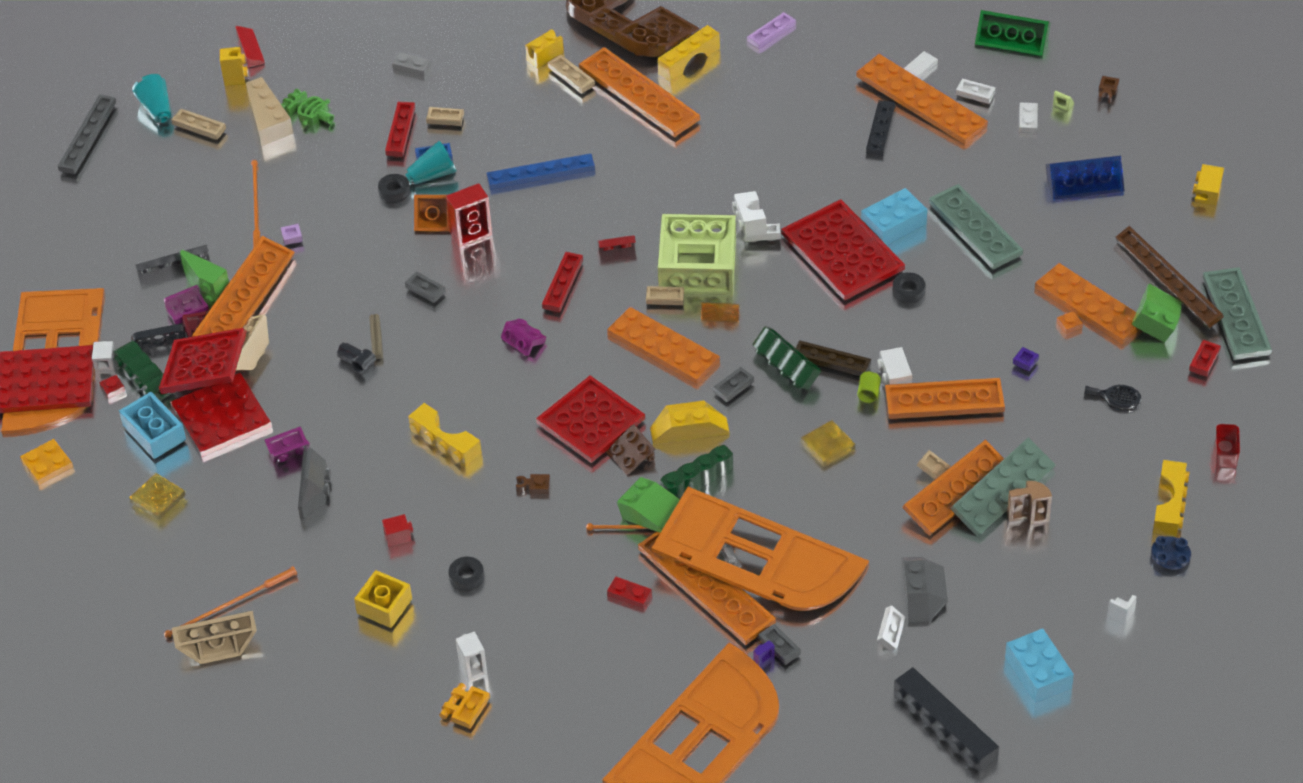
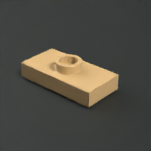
M429 107L426 123L461 126L464 109Z
M647 286L646 304L683 305L684 287Z
M930 450L927 451L917 464V467L934 479H937L952 467Z

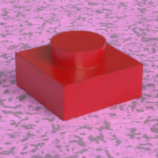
M117 375L99 382L101 389L108 399L125 392V387Z

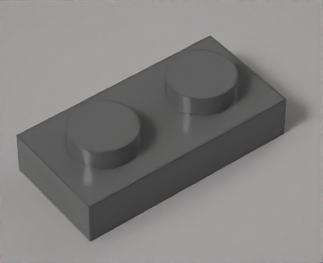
M417 271L405 282V288L433 303L446 292L445 286Z
M739 367L715 385L713 391L728 402L752 384L754 376L742 367Z
M775 624L759 634V640L763 644L770 640L775 645V656L785 665L801 655V649Z

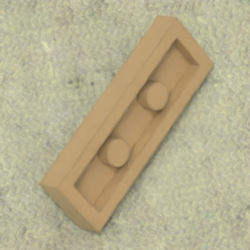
M561 54L548 62L550 70L581 94L595 86V80Z
M180 109L171 119L172 125L216 140L226 130L225 123L184 109Z

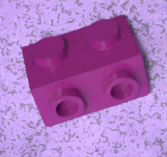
M198 285L164 298L166 312L174 324L182 323V315L209 311L207 303L200 294Z
M520 318L507 321L501 334L502 340L525 356L530 355L533 346L545 344L547 338L540 330L527 324L526 320Z
M301 426L264 440L273 462H284L289 459V456L295 454L297 456L302 455L304 446H310Z

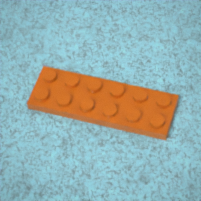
M1060 263L1035 282L1037 290L1071 312L1074 311L1076 315L1122 345L1140 330L1131 325L1136 314L1134 310Z
M629 307L607 329V334L695 384H698L720 362L719 355L632 307Z
M1000 378L885 385L889 419L1005 412Z
M985 439L906 502L902 508L931 536L956 515L950 508L1003 461L1004 458Z

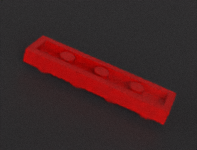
M397 102L385 148L386 156L403 157L416 108L415 102Z
M565 252L542 302V309L555 312L561 311L583 262V255Z

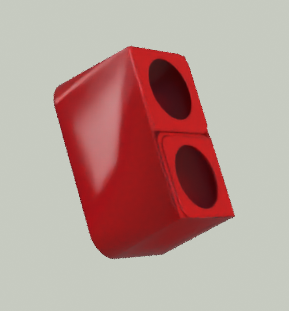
M1218 424L1216 426L1215 452L1217 468L1237 467L1240 454V431L1237 425ZM1221 441H1228L1232 444V449L1230 451H1222L1218 445Z

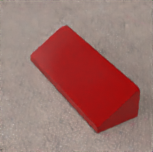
M235 26L248 68L265 64L253 29Z

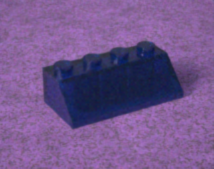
M1121 155L1045 164L1047 183L1053 200L1125 192Z

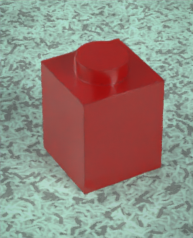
M405 514L382 520L388 547L411 541L410 533L414 531L411 521L407 522Z

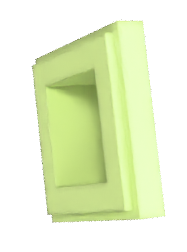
M1058 91L1054 92L1053 105L1069 111L1074 105L1072 98Z

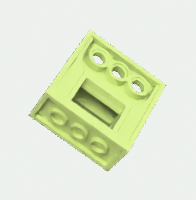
M662 214L658 258L659 286L684 287V294L733 295L736 215ZM676 228H683L684 230L678 232V231H676L675 229H676ZM715 228L721 229L720 232H713L712 230ZM701 229L702 231L695 232L694 230Z

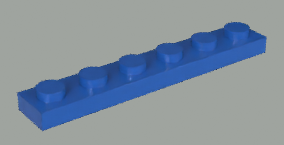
M589 153L486 172L489 188L492 190L595 171V164L592 154Z

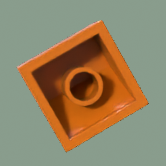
M414 195V231H450L446 195Z

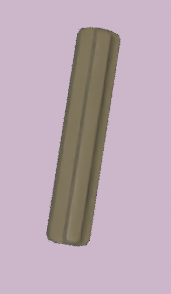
M371 314L369 321L372 353L377 360L383 357L380 318L378 314Z

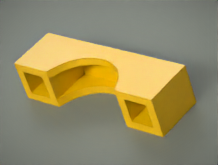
M706 25L658 58V74L667 81L672 82L683 74L686 64L694 55L703 53L708 57L720 49V33Z
M423 403L408 416L409 428L413 433L419 434L426 442L438 447L442 453H447L455 462H460L467 466L482 453L480 440L469 432L449 434L441 431L438 428L440 425L438 411L426 403Z
M1163 460L1159 487L1167 491L1172 499L1165 504L1156 506L1153 533L1177 537L1178 529H1182L1184 517H1180V513L1184 514L1186 502H1182V498H1186L1188 487L1184 486V483H1188L1190 474L1189 471H1186L1187 463Z

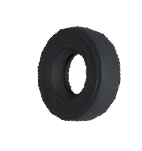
M400 174L386 175L378 182V193L383 200L388 202L401 201L410 192L408 179ZM390 185H399L401 187L396 191H389L387 189Z
M902 273L893 281L892 291L894 296L903 302L918 301L925 294L926 283L916 273ZM904 284H913L916 286V289L906 291L902 286Z
M460 557L450 564L448 570L449 580L458 589H474L483 581V565L474 557ZM469 568L474 571V574L469 578L459 576V572L462 569Z

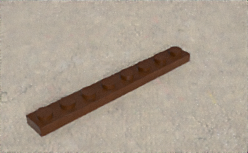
M1128 226L1115 236L1116 241L1209 329L1224 318L1221 311L1134 229Z

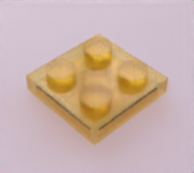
M833 420L801 437V443L824 467L854 450L856 445Z
M155 473L129 499L132 504L160 520L186 494L185 490Z

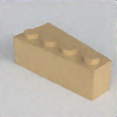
M260 77L247 82L248 97L261 146L293 134L291 118L264 79Z

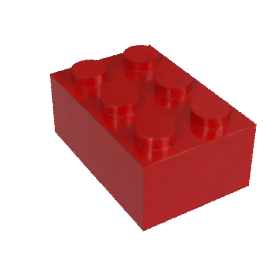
M479 183L446 195L450 234L459 248L493 235L489 197Z

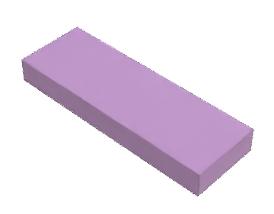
M783 12L747 36V42L761 49L795 26L796 20Z

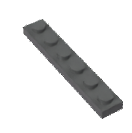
M99 94L58 164L59 171L71 174L77 172L116 104L115 97Z

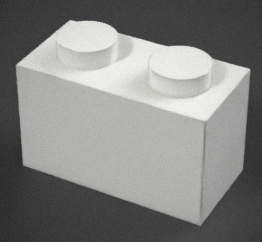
M903 348L880 351V359L877 360V366L879 371L882 370L883 384L912 383V373Z
M475 631L456 638L459 664L468 681L487 674L484 648Z

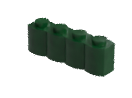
M764 326L752 344L756 348L755 352L762 357L766 356L769 359L767 362L775 368L778 367L781 370L780 374L787 379L790 378L793 381L792 384L800 390L802 388L809 390L821 373V370L815 364L809 361L807 357L773 328Z
M132 340L113 351L115 365L123 369L125 376L128 379L131 378L135 387L138 390L141 389L144 395L152 392L161 401L173 394H161L159 387L164 373L141 350L136 342Z
M726 445L717 446L710 453L700 455L693 462L680 466L677 471L665 474L660 479V486L681 499L687 487L698 490L701 486L714 482L717 477L729 474L733 470V453Z

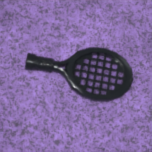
M1113 385L1104 390L1085 386V395L1102 396L1110 405L1119 409H1133L1139 406L1142 400L1139 391L1127 385Z

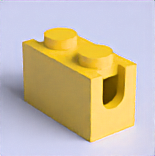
M551 29L525 45L526 60L537 69L564 53L563 37H557L555 31Z
M241 47L220 49V65L224 86L245 84V77H248L247 66L244 67L246 58L245 54L241 53Z
M1202 164L1201 171H1197L1195 182H1198V184L1194 183L1192 194L1196 195L1195 202L1217 206L1223 179V167Z

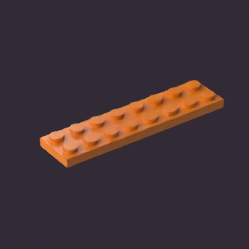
M605 47L579 63L580 70L673 137H676L700 120V114Z
M881 54L875 56L856 72V77L964 145L988 125V121Z
M262 236L195 330L192 337L244 327L294 257L295 252Z
M656 531L638 544L640 552L744 645L750 643L760 633L776 623V618L743 589L688 567L684 563L676 562L652 552L651 548L657 540L659 532ZM680 555V557H683V558H685V559H687V560H691V559L688 558V557H685V556H683V555Z

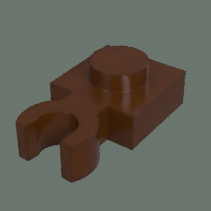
M1102 76L1098 89V101L1101 102L1102 98L1105 97L1108 98V103H1111L1112 95L1116 96L1119 78Z
M530 474V478L524 476L516 477L518 483L516 484L517 492L529 490L530 494H549L550 474Z

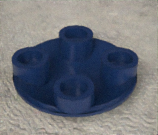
M1158 536L1151 547V555L1154 561L1166 569L1177 570L1184 568L1191 560V550L1188 546V541L1182 537Z

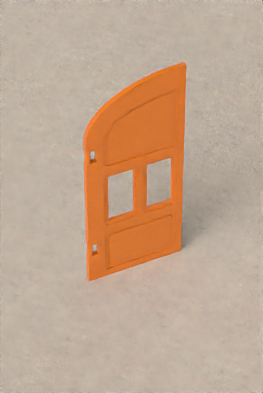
M104 288L21 292L13 351L23 350L25 336L47 335L45 348H57L59 334L80 333L79 346L94 345V342H99ZM97 310V315L93 316V311ZM85 407L4 413L1 433L14 434L46 428L73 417Z
M687 487L651 548L652 552L676 562L684 563L688 567L798 611L815 610L839 599L859 580L869 564V560L691 487ZM738 519L781 535L774 550L731 534ZM726 543L767 560L760 576L717 559L724 544ZM680 555H683V556H685V557H688V558H690L691 560H687V559H685V558H683V557H680ZM773 593H774V594H777V595H779V596H782V597H784V598L781 599V598H779V597H776V596L773 595Z
M729 642L602 779V782L722 783L777 720L779 700L771 680L754 660ZM682 711L700 723L673 753L669 754L652 742ZM759 725L763 727L757 734L754 732ZM712 730L730 742L706 769L699 773L682 761L705 735Z

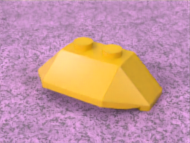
M704 400L666 405L650 427L653 444L730 434L727 418Z

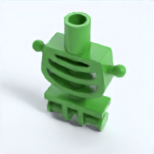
M296 88L293 93H289L287 98L282 100L283 103L281 105L285 111L287 110L289 116L298 110L299 121L302 122L303 126H307V124L314 126L319 120L328 124L334 121V115L328 112L329 99L324 101L317 96L307 98L306 91L301 92Z

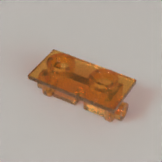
M701 303V320L739 322V304Z

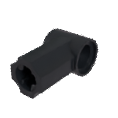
M347 342L341 343L336 352L337 357L350 363L361 374L376 361L375 355L370 350L364 349L362 351Z

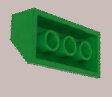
M981 10L975 45L1043 56L1051 22Z

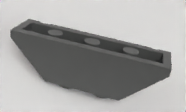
M304 446L298 501L300 519H305L325 504L326 495H329V483H327V480L331 479V470L327 468L326 460L309 446Z
M901 557L908 625L929 624L933 617L948 602L944 567L924 557Z

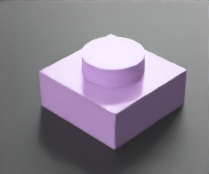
M299 224L281 227L285 245L303 241Z

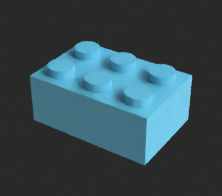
M904 188L861 210V220L888 245L927 225V208Z
M152 392L119 410L123 427L154 459L186 440L183 424Z
M1043 628L1006 643L1005 658L1035 703L1072 689L1074 674Z

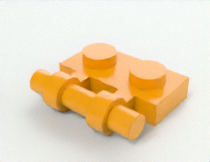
M459 683L458 687L452 690L448 702H445L441 707L442 711L439 716L442 719H447L448 715L453 714L451 716L452 722L471 729L489 701L490 693L471 686L467 692L465 691L466 685ZM462 700L459 706L456 705L458 701Z

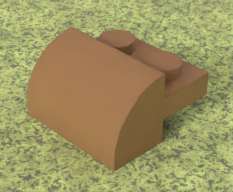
M1026 481V488L1009 491L1008 521L1028 519L1030 525L1050 521L1052 494L1048 487L1036 481Z

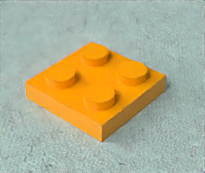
M55 439L20 456L21 462L38 485L73 468L71 460Z

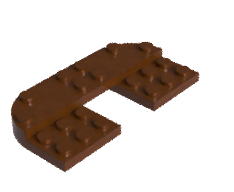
M566 0L565 4L566 10L572 18L628 51L633 52L636 56L661 57L699 31V27L662 6L632 21L613 10V8L628 0Z

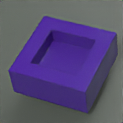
M1022 347L1013 358V364L1030 371L1039 360V354Z
M770 640L758 645L753 651V660L760 667L775 657V645Z

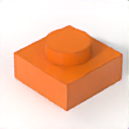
M1074 311L1057 317V324L1066 335L1083 328V323Z

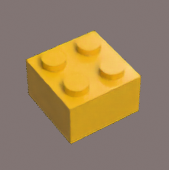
M375 570L354 598L356 612L359 615L392 628L412 600L410 584Z

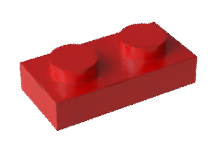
M635 235L597 240L598 248H603V251L613 250L614 246L621 245V248L632 247V243H636Z
M1203 340L1189 366V371L1207 377L1221 350V345Z
M616 576L607 590V596L643 609L652 595V589Z

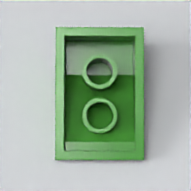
M181 250L180 255L185 277L192 286L198 285L200 294L207 305L213 306L229 284L227 270L185 250Z
M1148 284L1131 325L1165 343L1176 328L1180 318L1182 303L1177 298Z
M640 477L617 501V505L622 519L661 533L680 499L658 483Z

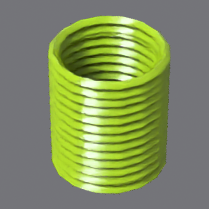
M868 371L861 374L857 397L861 401L871 403L878 399L881 378L877 373Z

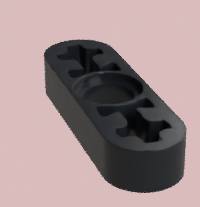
M175 324L135 332L131 336V341L136 342L141 350L173 344L174 340L186 338V333L183 325ZM157 335H162V336H163V337L160 338V339H155V338H154V337L157 336Z

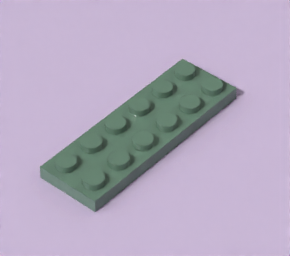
M960 184L929 198V204L992 269L1023 255V249Z
M1240 267L1203 272L1202 278L1212 304L1223 313L1224 318L1219 322L1233 359L1238 360L1271 355L1272 348Z
M1028 437L950 509L979 537L1007 511L1009 491L1026 488V481L1039 482L1056 464Z

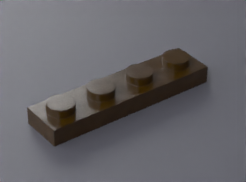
M799 340L796 349L813 364L861 376L862 373L868 372L871 366L870 358L801 340Z

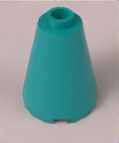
M159 74L143 76L142 81L134 83L132 87L133 95L156 122L165 123L171 117L166 80Z
M440 141L431 146L406 169L408 173L405 176L409 183L413 182L416 185L457 172L453 161Z

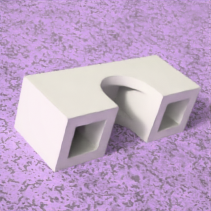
M756 191L734 194L735 201L732 202L733 213L735 212L740 231L744 232L745 237L767 234L766 217L763 209L759 207Z

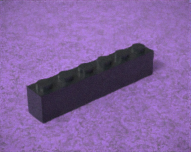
M914 667L894 680L895 696L899 700H903L913 713H917L928 727H932L942 740L947 741L954 752L962 755L969 766L981 772L998 759L999 746Z

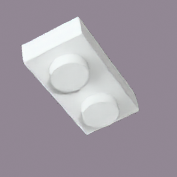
M963 78L956 89V95L987 104L990 103L995 94V87Z
M1020 103L1019 132L1037 133L1038 103Z
M780 223L766 224L767 234L745 237L744 234V241L756 242L759 240L774 241L781 239Z
M893 606L885 609L877 641L890 651L897 649L905 621V616Z

